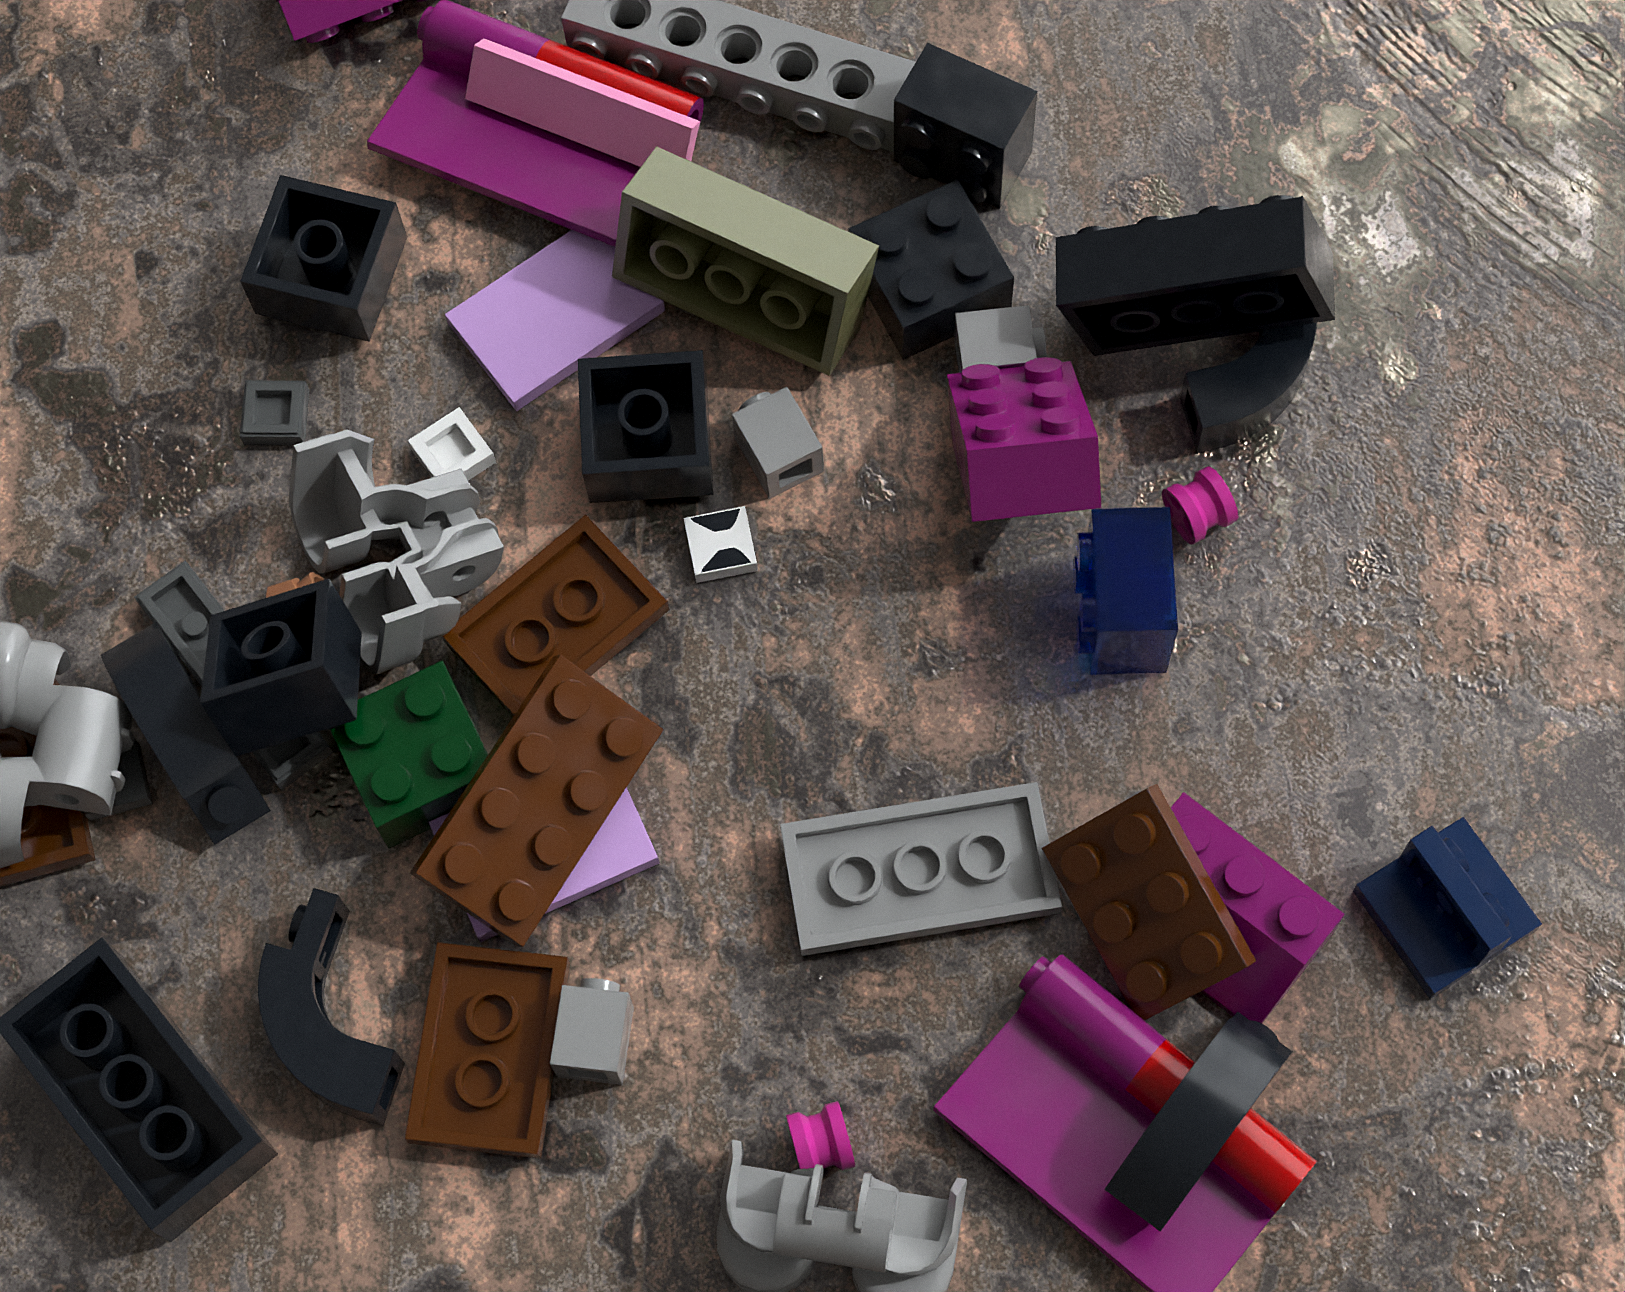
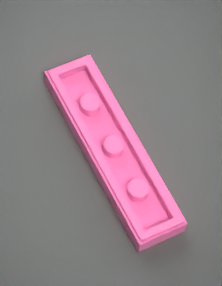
M483 38L474 45L465 99L640 167L656 146L684 159L692 160L700 121Z

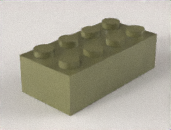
M656 146L622 191L612 277L830 376L861 328L879 245Z

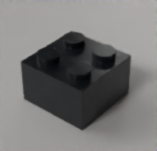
M927 42L894 99V161L900 163L905 171L921 179L931 177L944 184L958 179L971 202H986L1000 209L1032 153L1038 91Z
M280 175L240 280L255 314L370 342L407 240V234L396 202Z
M958 179L848 228V232L879 245L868 298L903 360L954 337L955 313L1012 307L1014 276Z
M703 350L578 359L582 475L589 503L714 495L708 387Z
M328 578L210 615L200 704L235 756L263 748H271L282 742L322 730L334 729L342 724L357 720L362 632L331 580Z

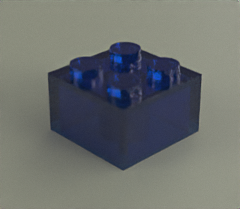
M1170 507L1092 509L1088 532L1077 533V556L1073 557L1074 593L1081 594L1080 615H1077L1076 619L1078 654L1089 653L1090 675L1166 673L1178 632Z

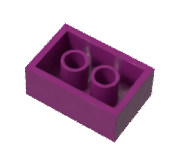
M1041 357L1029 360L1024 366L999 369L990 364H976L966 367L962 370V373L947 374L952 445L972 522L1102 508L1098 435L1071 361L1061 362L1056 358Z

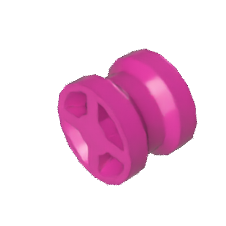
M1210 466L1195 472L1192 482L1184 486L1173 484L1162 491L1163 504L1172 524L1181 537L1190 545L1205 539L1208 529L1216 525L1227 527L1238 520L1237 506L1228 486L1217 471Z
M838 1101L825 1104L818 1114L806 1116L800 1112L786 1115L799 1169L814 1168L816 1164L823 1165V1169L835 1166L842 1171L855 1167L850 1140Z

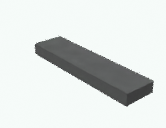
M185 560L134 596V598L153 624L155 622L158 624L173 650L202 686L210 615L223 612L224 609ZM315 732L282 742L271 748L259 749L252 753L282 791L330 756L333 751L321 734Z

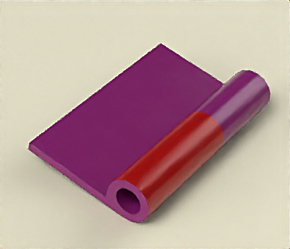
M440 0L435 7L429 6L426 8L418 24L417 37L422 41L423 60L367 140V147L369 150L615 247L622 191L640 169V166L465 99L474 45L483 38L700 122L703 115L704 102L701 97L452 1Z
M1063 954L1059 955L1053 962L1042 956L1030 968L1018 986L1027 993L1018 1011L935 1104L933 1111L1148 1292H1213L1317 1161L1251 1108L1162 1231H1158L1104 1189L1196 1062Z

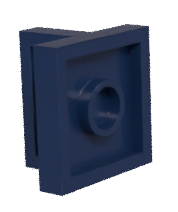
M1464 817L1438 833L1433 826L1410 839L1399 858L1356 884L1353 889V893L1429 999L1528 937L1542 925L1541 921Z

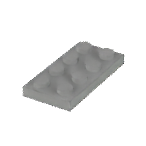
M1037 782L780 824L802 956L1061 913L1062 904L1056 874L1042 850V847L1049 844V838Z

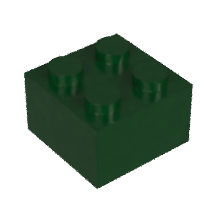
M443 660L359 699L357 720L330 729L373 823L388 849L430 830V821L450 813L488 756Z

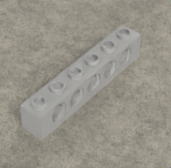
M569 0L562 14L561 20L568 47L626 67L651 79L661 78L680 84L689 92L701 97L714 95L736 102L751 113L760 115L771 113L793 120L798 126L808 131L822 132L825 130L847 137L853 143L865 149L877 150L882 148L894 152V99L916 63L915 61L719 0ZM627 24H638V25H639V26H637V27H635V28H633V29H622V28H621L622 26L627 25ZM681 41L695 42L685 47L675 45ZM736 58L750 60L743 64L730 63L731 60ZM792 75L805 77V79L797 82L785 80V78ZM850 92L862 95L861 97L856 99H844L840 97L841 95Z

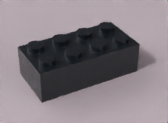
M1275 195L1263 199L1259 204L1234 208L1209 206L1200 210L1198 214L1174 218L1149 216L1139 220L1137 224L1114 228L1089 226L1080 229L1077 234L1056 237V306L1093 356L1335 320L1333 252L1303 196L1293 198L1287 195Z
M103 937L0 1017V1034L150 1230L169 1242L176 1239L278 1155L123 956Z

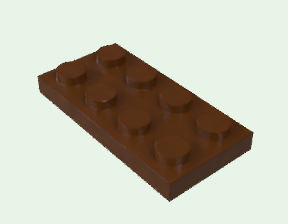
M562 655L553 656L410 871V874L514 946L524 947L664 729Z

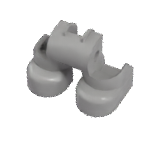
M346 429L335 434H328L293 445L289 505L299 542L310 564L318 573H327L364 560L369 552L371 540L399 539L406 553L389 563L378 562L344 573L341 578L340 597L362 632L360 662L370 674H379L415 661L422 651L423 642L444 636L456 626L462 603L453 598V596H458L475 589L488 580L501 562L504 546L499 538L495 523L488 518L478 519L475 512L480 504L479 494L476 488L470 485L462 469L407 486L390 484L376 487L372 470L374 439Z
M0 621V729L12 726L37 735L32 757L1 758L0 755V868L24 861L21 850V823L24 806L45 805L111 816L115 795L122 790L125 783L124 776L121 772L117 771L121 753L131 749L135 739L131 732L132 714L125 702L103 691L87 687L53 685L55 675H62L71 668L68 651L53 642L33 640L22 625Z
M737 1140L731 1141L720 1194L721 1208L716 1230L717 1253L727 1276L741 1289L748 1292H788L797 1288L811 1274L815 1262L818 1261L852 1267V1279L858 1292L948 1291L953 1277L967 1179L957 1177L950 1189L949 1200L899 1192L896 1187L875 1179L872 1173L865 1172L857 1212L818 1206L824 1172L823 1165L816 1164L814 1168L797 1169L791 1171V1173L742 1165L744 1156L742 1142Z

